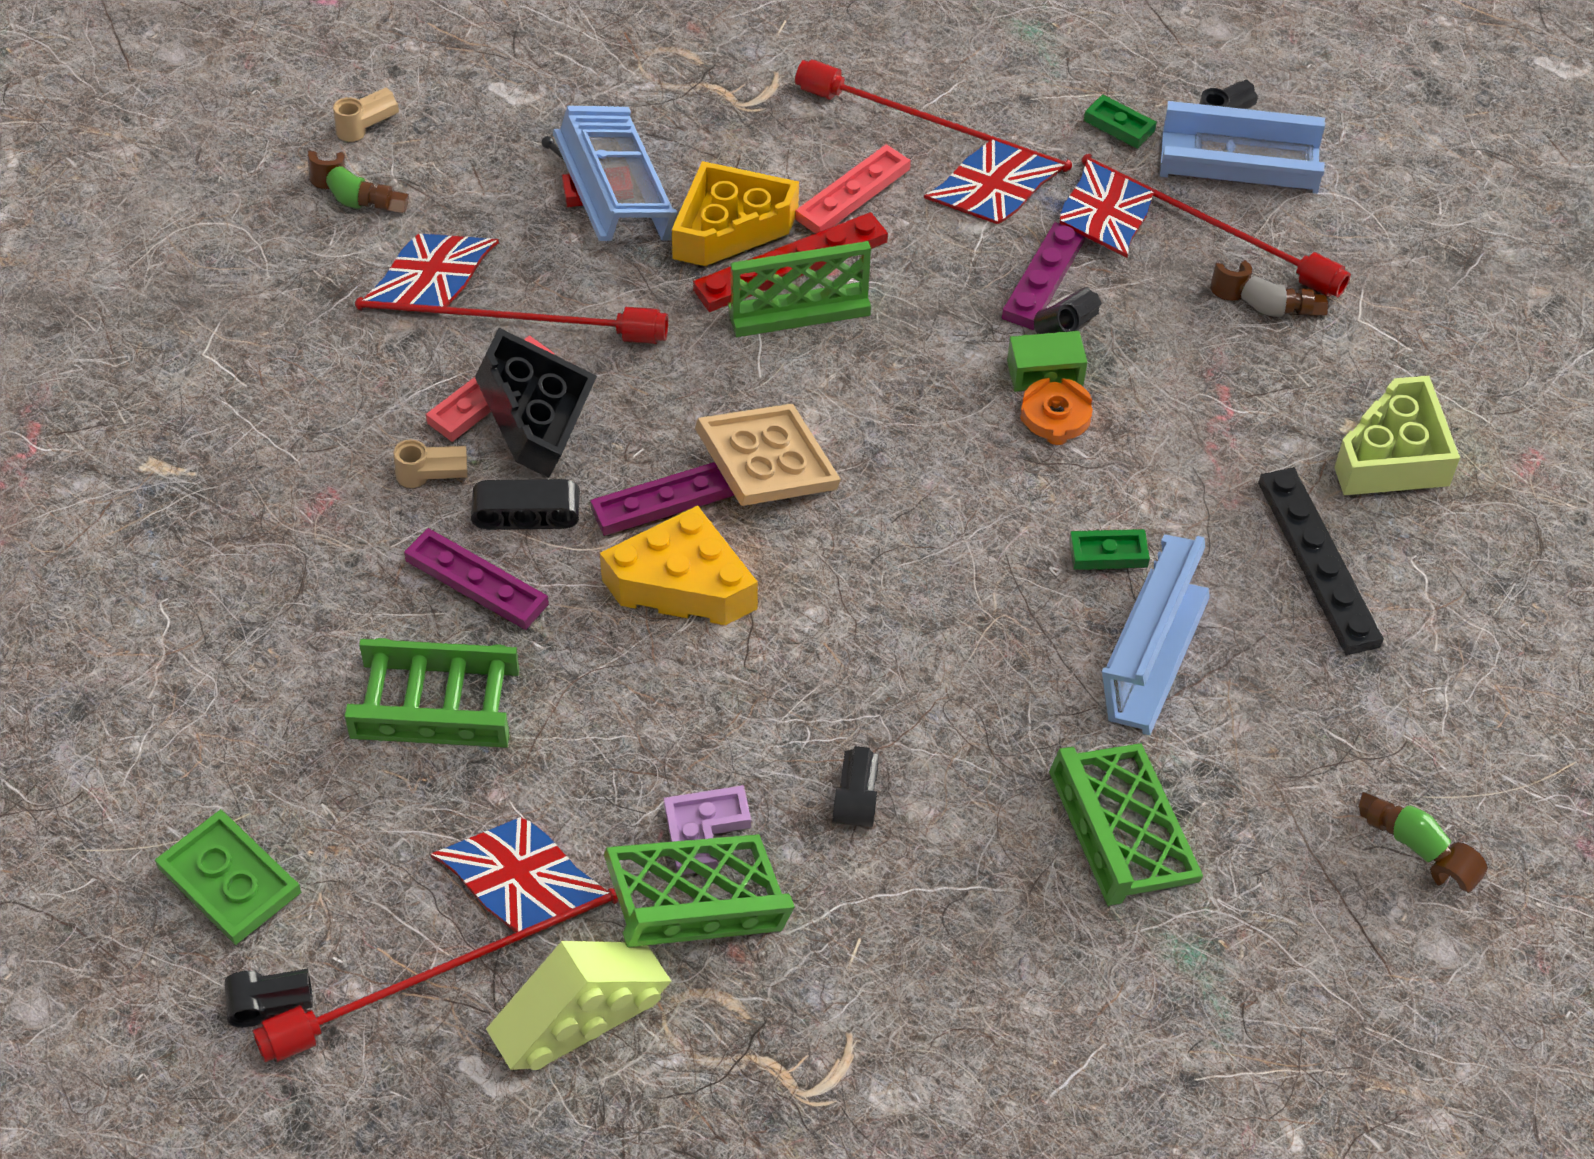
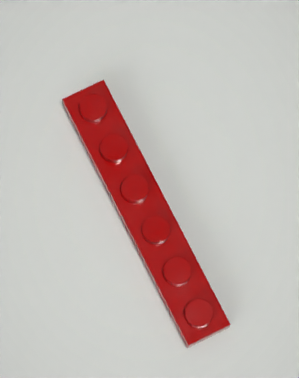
M869 212L748 260L869 241L872 249L888 242V232L872 212ZM815 262L809 268L813 271L819 270L826 262ZM731 266L693 281V291L709 313L731 303ZM782 267L775 274L783 277L793 268ZM756 272L740 274V279L749 283L758 274ZM767 279L758 289L766 291L775 283Z

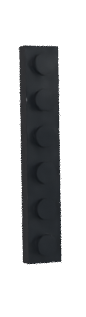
M1295 467L1260 474L1258 484L1345 655L1381 648L1384 638Z

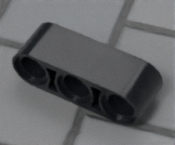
M566 479L480 481L473 486L471 522L476 527L486 530L571 528L579 521L580 488L575 482Z

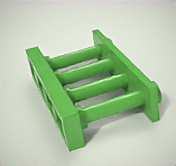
M386 638L360 639L359 647L363 665L365 668H371L364 703L347 704L345 721L350 739L508 748L510 733L507 713L498 712L504 675L519 676L517 647H507L500 644L484 646L394 641ZM387 669L410 670L404 705L401 707L380 705ZM426 671L449 672L444 704L441 709L419 708ZM465 673L488 674L481 711L459 710Z

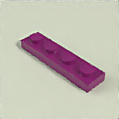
M1054 222L1004 306L1002 319L1034 330V317L1036 313L1047 308L1081 249L1085 237L1076 233L1069 226H1062L1060 223Z
M712 462L591 499L590 503L603 536L689 510L697 505H706L735 495L716 463Z
M427 528L404 551L405 561L524 630L549 605L548 595L430 528Z

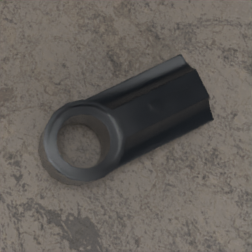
M1246 79L1224 89L1208 88L1204 90L1199 104L1248 109L1256 105L1258 95L1254 85Z
M1083 287L1050 308L1039 310L1034 317L1036 333L1047 334L1078 331L1080 325L1099 314V308L1102 303L1098 293L1091 291L1089 287Z
M855 746L853 749L845 751L840 787H836L832 823L873 827L877 799L875 783L877 781L879 755L873 753L870 748Z
M308 969L262 976L256 971H239L227 976L224 980L227 1022L234 1027H253L264 1021L267 1015L283 1013L300 1005L303 1009L313 1008V993Z

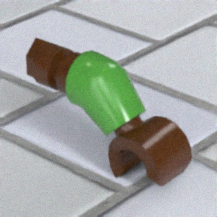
M308 151V170L311 184L317 188L330 189L340 204L355 209H360L362 206L371 207L374 204L376 209L405 213L409 194L392 191V187L388 185L378 184L377 187H374V183L365 182L363 177L354 175L345 168V155L343 151L336 153V159L332 161L318 159L317 152Z
M1365 792L1362 793L1358 805L1360 816L1367 819L1369 826L1381 831L1387 830V833L1394 835L1396 841L1407 845L1427 863L1434 860L1435 863L1430 868V873L1438 886L1442 885L1451 876L1458 883L1460 889L1470 893L1483 879L1488 866L1482 855L1465 843L1456 842L1450 845L1451 840L1431 815L1411 805L1405 808L1395 806V804Z

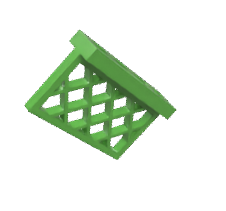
M869 241L731 263V303H728V313L736 338L871 316V304L868 299L871 257ZM861 255V258L852 266L843 263L851 256ZM815 262H826L817 272L809 268ZM782 267L793 268L783 277L775 274ZM836 268L843 272L834 281L826 278ZM751 272L758 274L749 283L740 279V274ZM801 274L809 277L800 287L792 283ZM852 278L859 281L857 283L846 284ZM767 279L775 283L766 292L758 289ZM818 283L821 284V285H823L824 287H826V288H819V289H813V290H811V289L814 288ZM784 289L791 292L788 294L778 295ZM750 294L757 298L743 301Z
M1142 743L1077 753L1074 746L1058 750L1049 773L1107 906L1122 904L1128 895L1194 884L1201 881L1203 877L1201 869ZM1134 758L1140 770L1138 776L1116 765L1117 762L1121 759ZM1093 764L1107 773L1101 782L1086 774L1083 766ZM1111 774L1132 785L1127 795L1106 784ZM1136 788L1152 796L1155 802L1153 809L1132 798ZM1100 793L1122 805L1117 815L1101 807L1098 801ZM1126 807L1148 818L1143 828L1121 817ZM1151 821L1167 828L1171 836L1168 842L1146 831ZM1115 827L1137 838L1132 848L1115 839L1113 834ZM1141 841L1163 852L1158 862L1136 851ZM1168 854L1183 862L1186 872L1177 873L1163 866L1162 863L1166 855ZM1130 861L1153 872L1150 878L1134 881L1128 868Z
M759 834L606 847L603 854L626 922L623 936L627 947L779 932L783 930L795 908L790 893H781ZM751 849L755 864L753 867L732 855L735 850ZM698 853H708L721 862L713 870L695 859V856ZM669 856L683 865L677 873H674L657 863V859ZM619 860H632L642 866L643 870L636 877L622 869ZM725 864L746 876L741 885L720 874ZM687 868L708 880L702 889L681 877ZM649 871L669 883L663 893L642 881ZM751 879L766 888L768 895L756 896L744 888ZM712 883L732 894L733 897L731 899L718 900L708 894L707 891ZM676 887L695 900L692 903L680 904L668 897V895ZM636 890L656 903L653 907L635 908L631 895Z

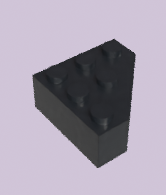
M498 328L475 375V379L515 462L549 478L566 447L597 376Z

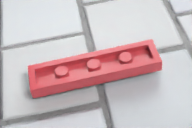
M887 144L796 209L795 220L814 233L835 226L908 172L911 160Z
M529 335L527 338L524 339V340H526V341H528V342H530V343H532V344H534V345H536V346H538V347H540V348H542V349H544V350H546V351H548V352L554 354L551 350H549L548 348H546L544 345H542L541 343H539L537 340H535L534 338H532L530 335ZM474 377L426 413V420L428 425L453 442L487 416L491 410Z

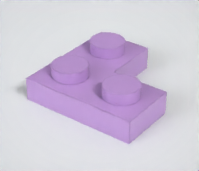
M744 785L664 798V808L671 842L710 839L716 833L751 828V817ZM698 853L695 856V859L713 870L718 866V859L708 853ZM674 860L676 871L678 872L683 864ZM687 868L683 875L692 874L696 872Z

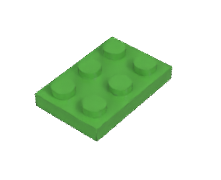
M222 809L155 859L157 868L234 945H237L302 893L300 885Z

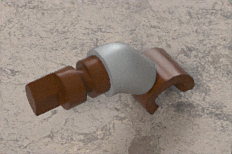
M1246 260L1240 263L1238 272L1228 270L1224 264H1215L1210 289L1214 295L1223 300L1236 301L1242 298L1260 314L1273 317L1292 314L1294 310L1297 311V314L1328 315L1326 295L1314 294L1312 289H1299L1298 293H1295L1294 289L1286 288L1283 284H1275L1257 276L1251 277L1252 267Z

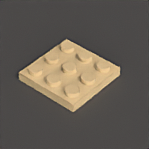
M794 404L700 417L697 420L695 430L741 506L837 490L840 477Z

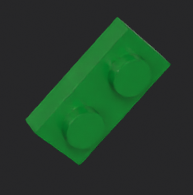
M1104 94L1085 110L1083 120L1137 149L1155 132L1157 124L1156 121Z
M1145 529L1070 532L1069 543L1073 570L1148 568L1150 556Z

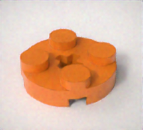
M1050 378L1041 379L1031 384L1024 392L1020 419L1034 434L1047 439L1053 445H1063L1068 439H1073L1083 434L1090 426L1093 412L1092 398L1082 385L1073 380L1062 378L1061 383H1050ZM1061 406L1064 409L1063 412H1054L1050 407L1059 408Z

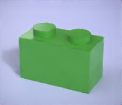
M1080 331L1010 336L1007 363L1014 392L1026 391L1031 384L1045 378H1050V383H1061L1062 378L1070 379L1084 386L1088 362Z

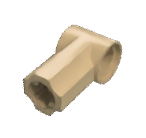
M385 87L359 100L346 97L336 101L333 105L336 135L342 141H358L366 134L365 128L399 113L398 103L393 93Z
M409 439L403 440L394 448L396 480L406 488L420 487L428 479L468 477L466 446L426 447L418 440Z

